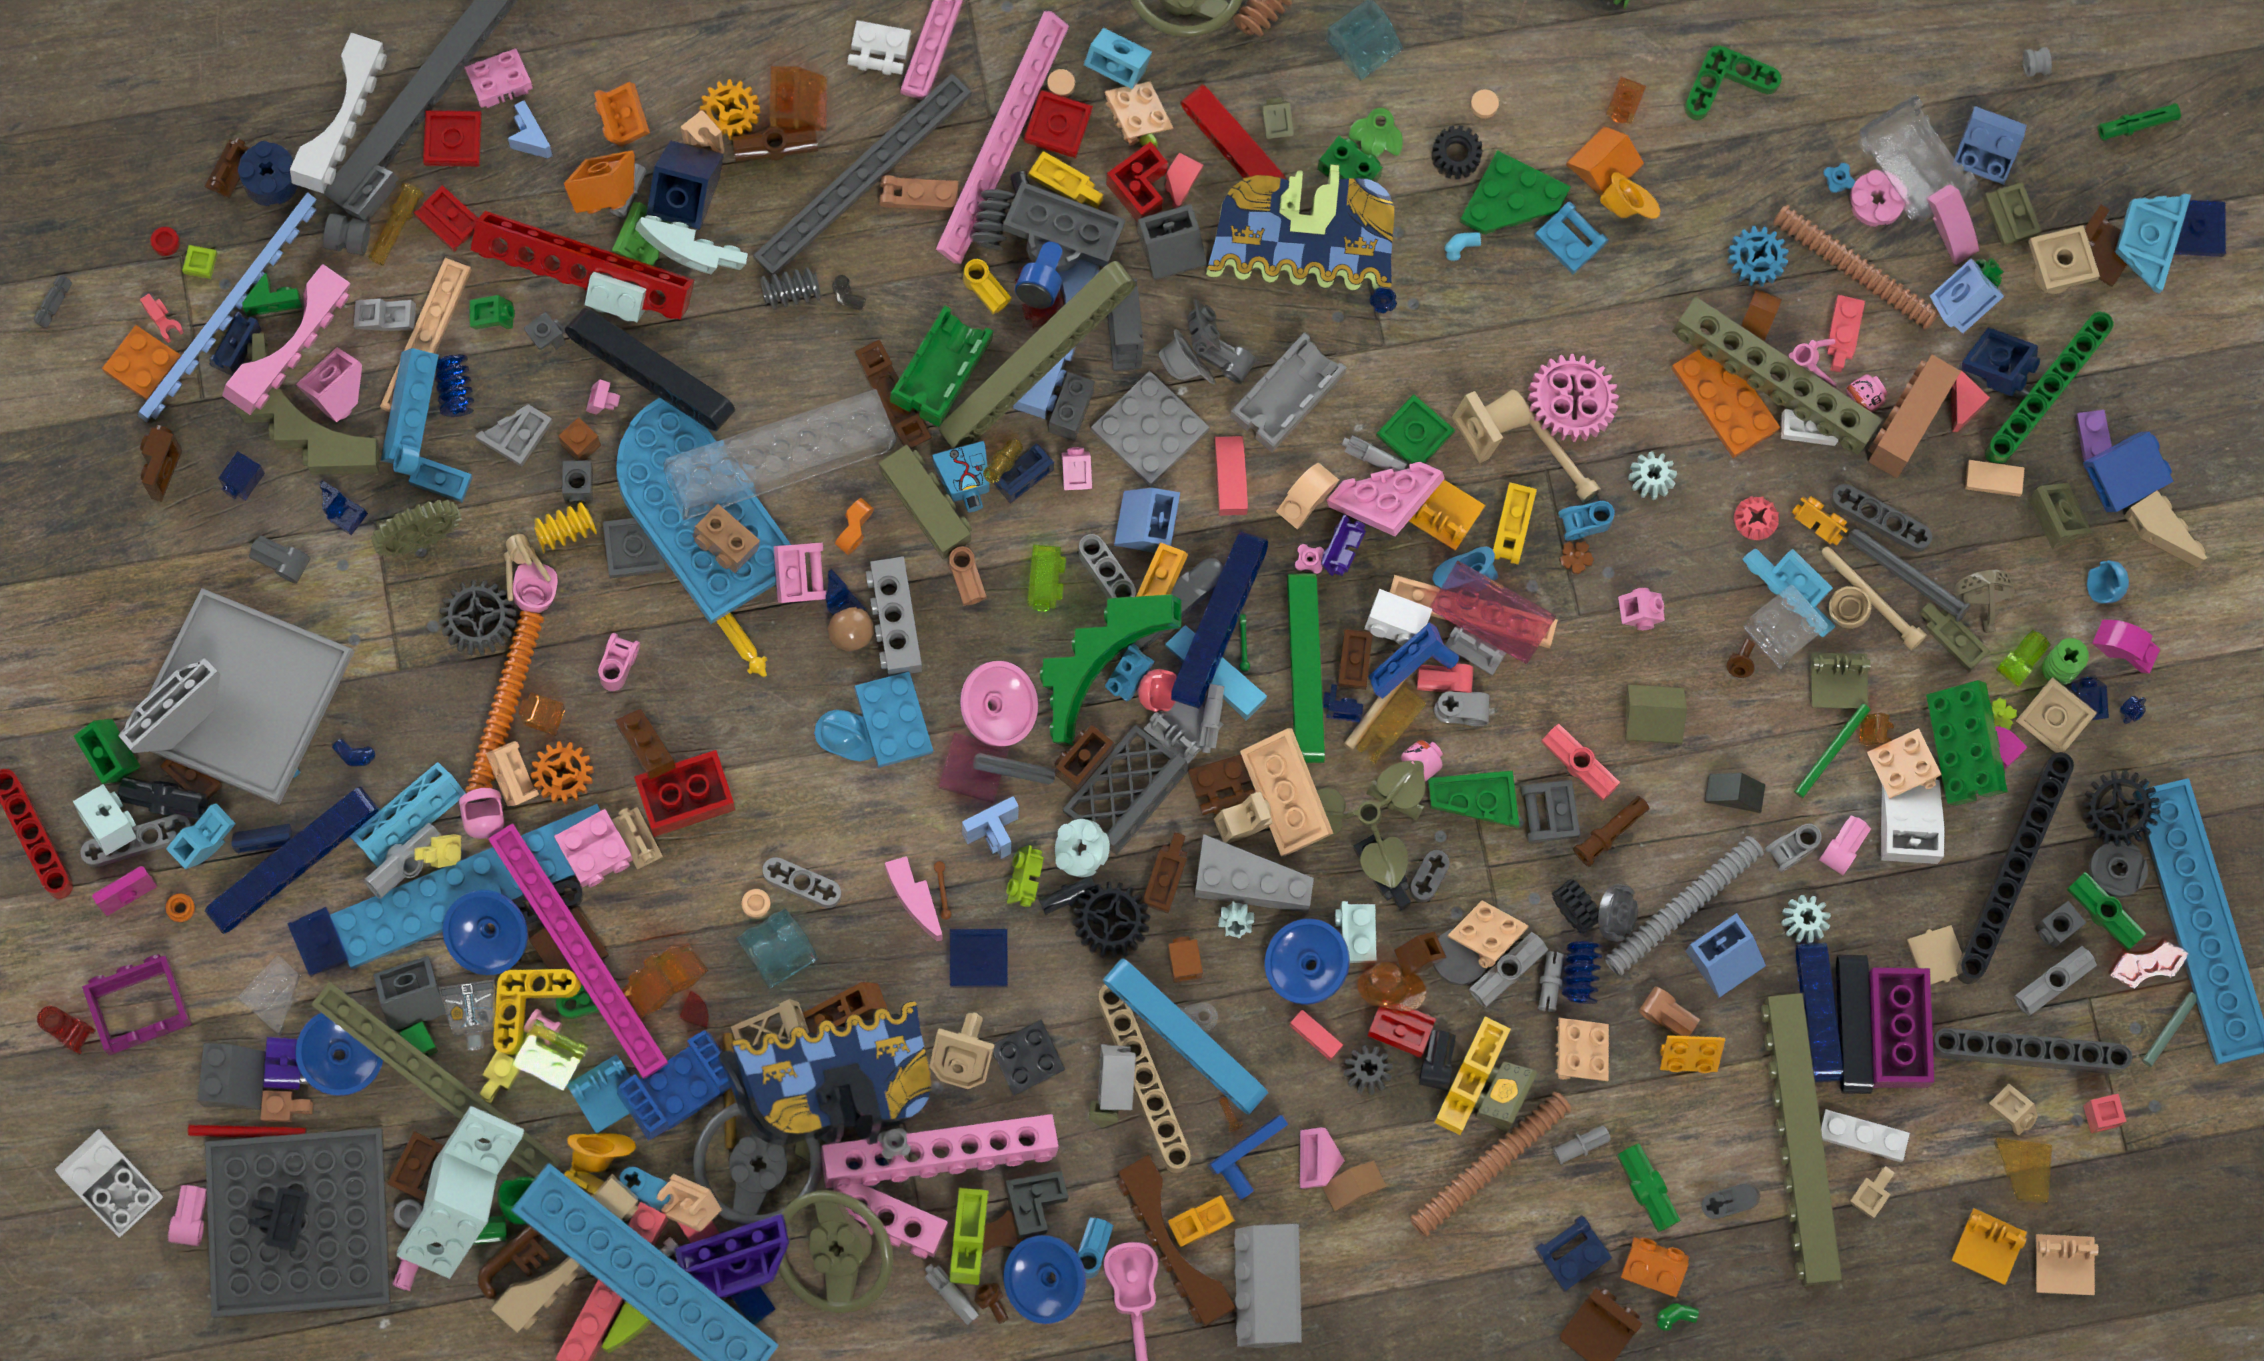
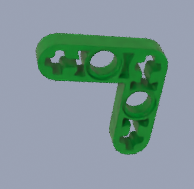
M1714 46L1708 51L1685 104V113L1693 120L1705 118L1709 113L1723 78L1763 94H1773L1781 84V73L1770 65L1724 46ZM1717 55H1721L1722 59L1717 70H1712L1714 58ZM1745 64L1750 68L1751 73L1747 76H1741L1737 73L1736 66ZM1756 70H1758L1760 72L1757 76L1756 81L1752 80L1756 73ZM1767 76L1773 77L1770 85L1764 84ZM1704 77H1711L1715 81V87L1706 89L1701 85L1700 80ZM1699 95L1705 96L1701 105L1702 108L1699 111H1695L1693 104L1697 103Z

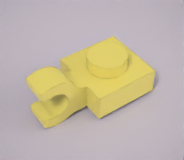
M451 834L432 837L431 846L415 848V860L424 859L425 863H431V866L437 868L456 865L458 861H461V836Z
M497 1050L483 1073V1077L489 1081L485 1084L479 1096L491 1104L501 1087L509 1091L523 1064Z

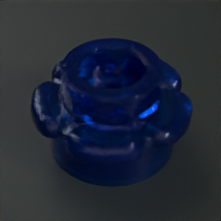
M1380 287L1375 289L1374 294L1370 296V304L1372 307H1375L1376 312L1385 314L1387 311L1395 309L1397 305L1395 299L1397 296L1390 288ZM1381 299H1386V302H1381Z

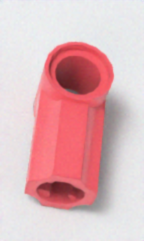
M1456 664L1450 669L1444 666L1421 665L1418 667L1417 690L1471 693L1474 668L1467 664Z

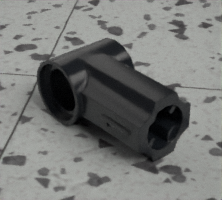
M1442 1030L1431 1031L1426 1060L1423 1061L1419 1085L1448 1090L1452 1072L1450 1064L1456 1035Z

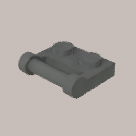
M1572 780L1530 784L1521 787L1522 797H1525L1530 830L1527 836L1530 844L1579 838L1580 830ZM1538 794H1544L1549 825V830L1541 831L1536 799Z

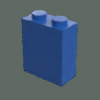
M2139 432L2082 462L2106 512H2118L2174 482L2170 475L2172 474L2171 467L2162 458L2159 452V442L2150 432Z

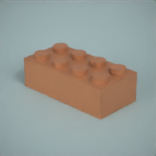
M1934 355L1930 356L1928 362L1922 360L1868 451L1873 454L1868 462L1898 478L1961 371Z

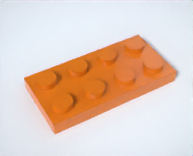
M1700 350L1693 352L1672 365L1671 369L1732 458L1737 457L1780 430V425L1755 389L1750 387L1747 381L1738 375L1727 372L1723 365L1703 356Z

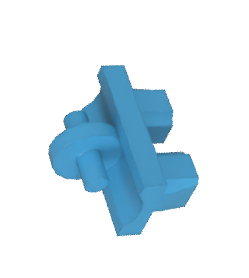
M1130 645L1105 687L1114 696L1120 695L1125 701L1131 700L1138 689L1140 680L1149 672L1155 661L1144 655L1137 645Z

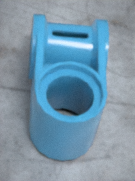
M1606 501L1572 506L1558 512L1559 518L1563 519L1566 530L1564 537L1567 541L1607 531L1611 527L1615 515L1614 508ZM1596 512H1603L1608 516V519L1603 522L1597 521L1594 514Z
M629 1167L621 1173L620 1182L638 1197L639 1202L661 1212L664 1205L670 1201V1194L663 1201L657 1199L658 1193L667 1184L666 1181L636 1167ZM637 1175L640 1185H633L632 1188H628L626 1178H633Z

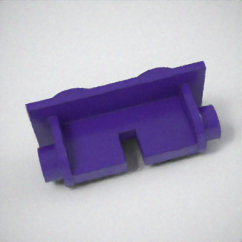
M1343 515L1340 523L1336 525L1334 537L1322 557L1321 564L1331 576L1334 573L1343 576L1344 572H1348L1355 553L1347 549L1348 547L1358 549L1366 533L1363 523L1355 521L1353 525L1346 515Z

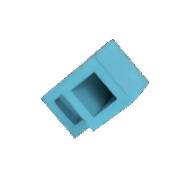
M217 803L210 805L195 825L183 828L166 850L184 869L194 867L208 859L225 843L224 837L236 823Z

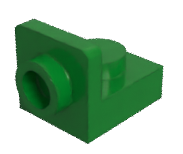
M500 295L470 300L471 328L477 330L499 325L506 329L513 328L515 309L511 301Z

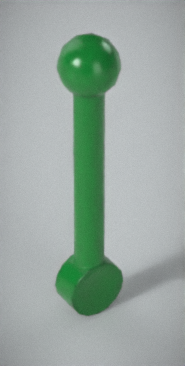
M1240 614L1242 662L1239 664V668L1241 671L1246 672L1250 669V663L1247 661L1246 614Z

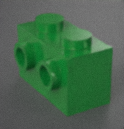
M1338 136L1321 156L1317 170L1329 178L1330 166L1339 165V179L1361 178L1374 182L1380 179L1383 169L1376 157L1364 154L1359 150L1355 142L1348 138L1344 139L1341 136Z
M112 718L94 720L74 735L75 740L102 784L121 782L123 778H126L141 767L133 752L119 737L120 731Z

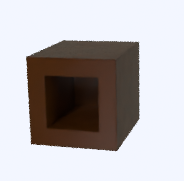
M1435 932L1418 935L1394 950L1398 963L1406 976L1423 972L1447 958Z

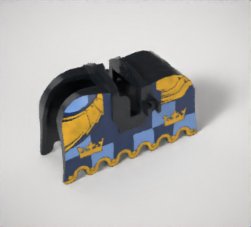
M914 1001L903 1004L900 1014L891 1015L889 1010L885 1008L877 1009L873 1014V1023L868 1020L863 1021L858 1014H852L845 1020V1028L835 1027L834 1023L830 1020H824L819 1023L817 1034L807 1033L805 1028L796 1026L790 1031L789 1040L779 1039L778 1035L771 1032L762 1037L761 1046H751L750 1042L746 1039H736L732 1043L734 1052L723 1051L718 1055L732 1088L743 1122L754 1136L775 1145L794 1144L814 1137L815 1140L822 1139L830 1144L836 1143L841 1140L844 1127H854L856 1134L861 1139H865L868 1145L878 1143L877 1135L879 1131L899 1126L918 1113L926 1104L931 1089L930 1071L920 1031L917 1004Z

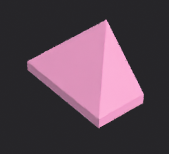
M1326 1128L1300 1130V1188L1326 1186L1345 1160Z

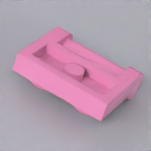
M823 543L774 546L778 603L827 599V590L824 591L821 562ZM805 552L810 553L812 592H808Z

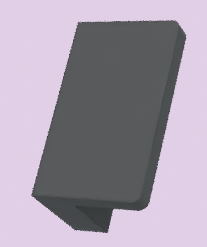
M376 164L342 205L343 209L352 219L355 217L363 221L369 220L396 188L395 183L399 178L392 171Z

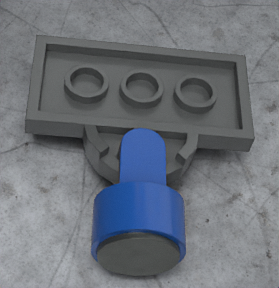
M1021 182L1002 228L1003 231L1028 239L1027 252L1029 258L1034 262L1026 264L1021 271L1015 285V293L1018 298L1026 305L1034 308H1048L1052 306L1062 285L1061 276L1057 272L1071 269L1080 259L1105 267L1111 259L1126 220Z

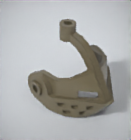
M1986 570L1971 574L1958 581L1953 590V596L1965 604L1988 605V618L1983 621L1985 633L1996 631L1994 624L1995 603L2002 600H2013L2015 593L2009 573L2003 570ZM1994 585L2002 586L2003 590H1995ZM1988 587V591L1976 595L1975 590Z

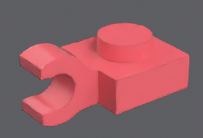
M150 294L140 299L144 309L159 328L166 342H171L167 334L170 329H177L180 335L184 333L178 321L168 320L165 317L169 312L160 299L154 301Z

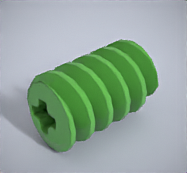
M2075 638L2061 640L2043 661L2042 672L2044 677L2048 681L2054 677L2062 685L2071 683L2087 665L2089 660L2087 647L2082 641Z

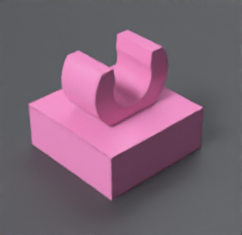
M600 379L592 386L586 412L597 415L604 408L614 410V407L618 406L620 395L608 392L610 382Z

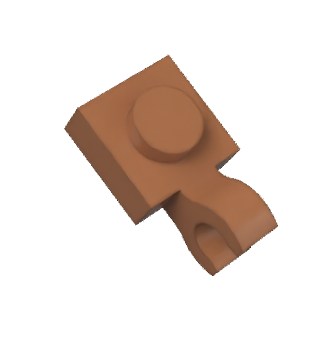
M263 1091L260 1120L263 1122H292V1114H313L314 1103L308 1099L293 1100L294 1093L291 1091Z

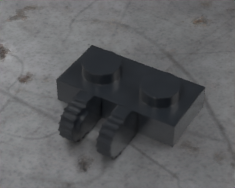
M279 1187L275 1203L253 1199L252 1207L263 1211H273L271 1221L249 1217L247 1224L268 1229L265 1241L266 1246L295 1252L309 1193Z

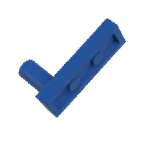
M1429 622L1369 675V679L1375 694L1383 699L1430 657H1433L1450 669L1457 664L1459 656L1443 644L1437 627Z
M1282 1115L1276 1116L1207 1165L1213 1175L1222 1173L1239 1200L1245 1198L1254 1189L1235 1162L1283 1129L1288 1123Z

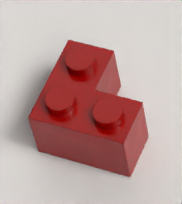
M1151 141L1107 173L1106 185L1137 223L1138 219L1157 214L1162 210L1163 198L1152 184L1167 174L1168 162Z

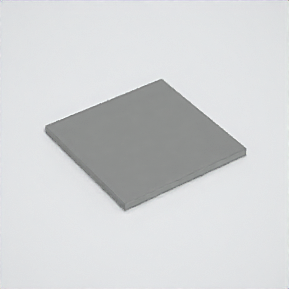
M201 588L148 696L178 669L189 664L198 663L199 660L206 658L220 673L215 709L172 749L150 752L280 805L349 665L354 650Z

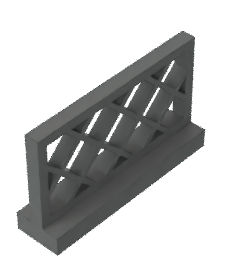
M1135 725L1063 808V812L1073 820L1086 819L1096 822V819L1112 818L1113 827L1108 831L1107 836L1110 844L1109 850L1117 855L1189 770L1187 760L1179 754L1176 756ZM1136 736H1139L1146 742V751L1130 752L1129 744ZM1163 754L1169 759L1164 767L1152 769L1151 756ZM1147 756L1148 769L1132 771L1131 758ZM1127 759L1128 772L1112 773L1111 765L1115 760ZM1149 775V785L1145 789H1133L1132 777ZM1129 777L1130 791H1113L1112 779ZM1109 780L1110 793L1094 795L1093 786L1097 781ZM1131 796V806L1127 810L1115 811L1114 798ZM1111 799L1112 812L1095 814V800ZM1091 801L1092 814L1080 816L1073 811L1079 802Z

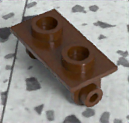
M235 138L234 141L229 140L204 186L205 188L227 198L231 197L240 180L238 173L239 162L243 154L249 149L244 146L245 142L239 138Z

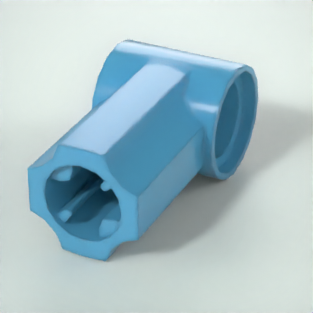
M1089 1218L1078 1251L1080 1259L1091 1257L1096 1262V1266L1093 1269L1084 1268L1086 1279L1094 1278L1099 1273L1114 1227L1113 1224L1099 1218Z

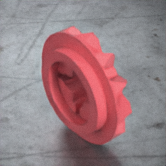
M1751 496L1741 501L1734 513V523L1737 530L1744 537L1751 540H1763L1775 532L1779 524V512H1777L1773 502H1769L1764 497ZM1764 511L1761 518L1764 523L1756 521L1749 525L1753 516L1751 512L1757 514Z

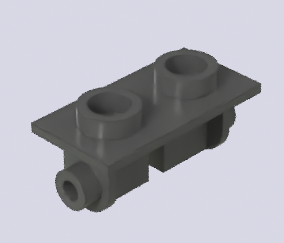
M1195 299V310L1190 311L1187 316L1190 333L1192 334L1193 350L1198 354H1204L1213 346L1220 351V333L1216 325V314L1210 306H1204Z

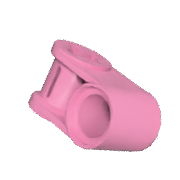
M616 633L611 634L598 670L601 685L606 690L616 691L623 687L630 668L638 655L640 642L635 641L633 643L618 638ZM610 670L619 672L618 677L612 680L607 679L605 674Z

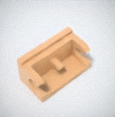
M703 110L681 126L683 144L702 149L709 147L712 151L718 153L725 152L721 130Z
M516 741L486 753L507 806L518 805L539 795L530 780L518 750L519 744Z
M673 1174L670 1177L671 1180L661 1189L657 1196L658 1200L663 1201L668 1194L671 1195L670 1201L664 1205L661 1212L667 1218L701 1232L722 1209L710 1189Z

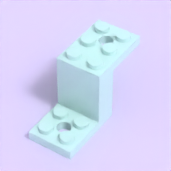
M470 1106L433 1163L423 1211L398 1247L396 1256L450 1279L488 1222L497 1174L521 1140L524 1129ZM486 1138L490 1143H481L478 1140ZM437 1242L442 1244L443 1246L434 1247L431 1244Z

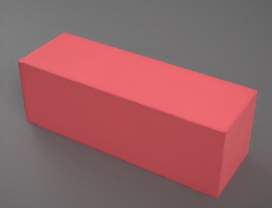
M1303 1010L1290 1023V1027L1329 1061L1343 1047L1342 1043Z

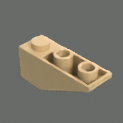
M2158 490L2132 506L2124 515L2141 539L2195 567H2199L2207 559L2202 544L2192 538L2185 521L2175 515L2168 498L2164 495L2161 496Z

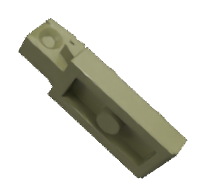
M1929 602L1919 612L1928 623L1925 627L1930 631L1929 633L1968 672L1991 652L1961 621L1957 623L1955 621L1956 617L1943 609L1940 612Z

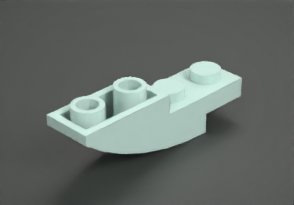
M656 216L641 217L636 223L635 229L653 247L669 258L697 271L712 274L717 269V265L741 270L746 264L748 253L740 252L741 249L735 246L727 245L724 248L714 246L712 241L705 239L694 241L696 230L689 229V226L685 223L673 222L668 224L661 222L662 219Z

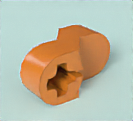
M859 498L847 510L845 517L848 519V527L835 542V545L847 555L851 554L862 543L864 536L861 533V526L874 511V508L862 498Z

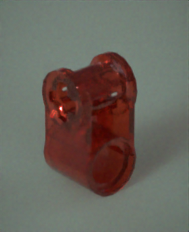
M46 1006L37 1015V1023L46 1034L78 1055L81 1054V1047L88 1036L96 1031L82 1020L70 1016L55 1006ZM52 1014L59 1015V1022L56 1026L52 1028L46 1027L45 1021L48 1016Z

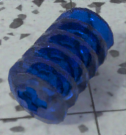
M448 355L437 360L435 381L438 383L436 389L437 393L440 394L438 397V401L441 404L439 409L443 416L460 417L474 412V409L467 408L468 405L474 403V398L465 396L472 393L473 389L472 387L464 386L471 382V378L469 376H462V374L470 371L469 366L461 365V363L468 360L466 355Z
M1576 941L1567 944L1566 949L1571 954L1566 955L1565 961L1571 965H1567L1564 968V972L1569 976L1563 979V984L1567 987L1562 989V995L1568 998L1569 1001L1581 1004H1597L1598 1000L1590 997V994L1599 992V989L1591 986V982L1600 981V977L1593 975L1592 971L1601 970V966L1593 963V961L1602 958L1601 954L1595 952V949L1603 947L1602 945L1587 941Z

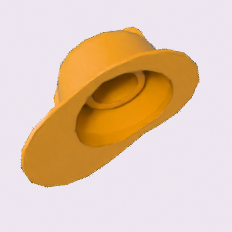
M1615 172L1612 175V184L1600 197V202L1620 218H1627L1637 213L1650 219H1656L1660 216V208L1657 201L1646 189L1628 180L1620 173Z
M616 1133L570 1135L567 1139L568 1145L573 1149L572 1168L575 1171L603 1172L612 1163L614 1157L628 1155L636 1149L635 1141L630 1137Z

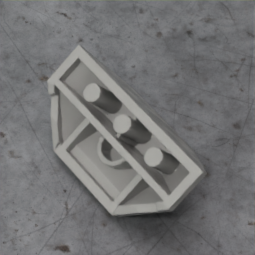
M206 658L199 660L198 663L189 664L178 669L133 710L126 722L125 729L121 730L119 737L133 753L172 749L214 711L220 673Z

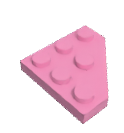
M1422 462L1409 464V469L1394 472L1393 469L1372 473L1371 478L1356 482L1354 478L1344 480L1330 495L1327 502L1328 506L1334 510L1396 536L1445 478L1443 471Z

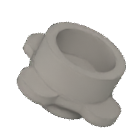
M892 1129L879 1134L878 1141L882 1143V1156L885 1159H892L896 1155L907 1156L910 1153L911 1148L907 1144V1133L904 1129ZM895 1141V1142L897 1143V1145H896V1146H893V1145H892V1142Z

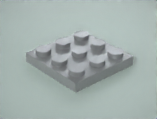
M1149 371L1091 427V431L1151 487L1209 431L1210 427Z

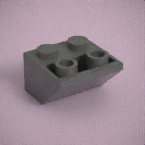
M1191 204L1138 219L1137 232L1154 281L1207 265L1200 229Z

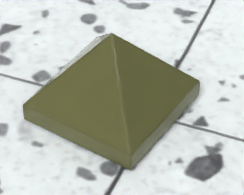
M1090 1101L1089 1120L1101 1128L1118 1122L1119 1110L1100 1109L1098 1101Z

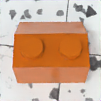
M633 150L589 158L581 163L564 183L575 213L587 211L588 214L600 211L602 208L618 209L626 205V201L634 193L635 155Z

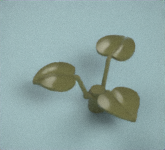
M1404 761L1388 767L1382 772L1377 781L1378 792L1387 798L1377 803L1372 801L1363 802L1358 810L1344 814L1346 809L1345 799L1338 791L1330 788L1317 790L1332 828V835L1338 834L1341 831L1342 819L1356 816L1364 826L1372 827L1377 843H1371L1364 848L1360 857L1361 866L1369 878L1390 888H1395L1405 876L1408 866V853L1403 842L1397 837H1389L1382 841L1377 828L1382 818L1380 808L1391 801L1399 809L1413 808L1421 802L1425 794L1424 765L1421 761H1413L1414 764L1411 763L1412 761Z

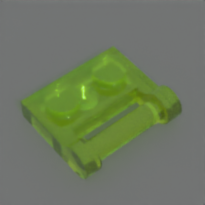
M536 1019L516 1053L512 1065L564 1091L580 1060L585 1055L588 1044L582 1041L577 1043L544 1026V1022ZM540 1036L573 1054L569 1059L539 1044L535 1040Z

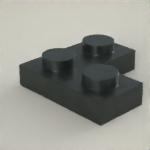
M1062 1171L1009 1180L1004 1184L1018 1239L1046 1234L1048 1228L1042 1206L1064 1203L1069 1199Z

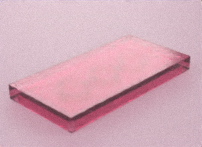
M1458 560L1429 607L1432 608L1434 613L1459 627H1463L1466 631L1525 664H1528L1556 615Z

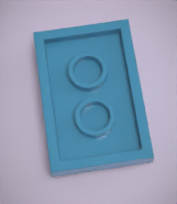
M910 672L855 685L854 690L878 768L933 754L932 744Z

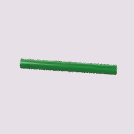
M1862 703L1795 789L1796 795L1804 798L1871 711L1867 705Z

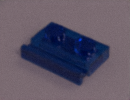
M327 907L303 916L297 921L287 923L310 977L348 962V956Z

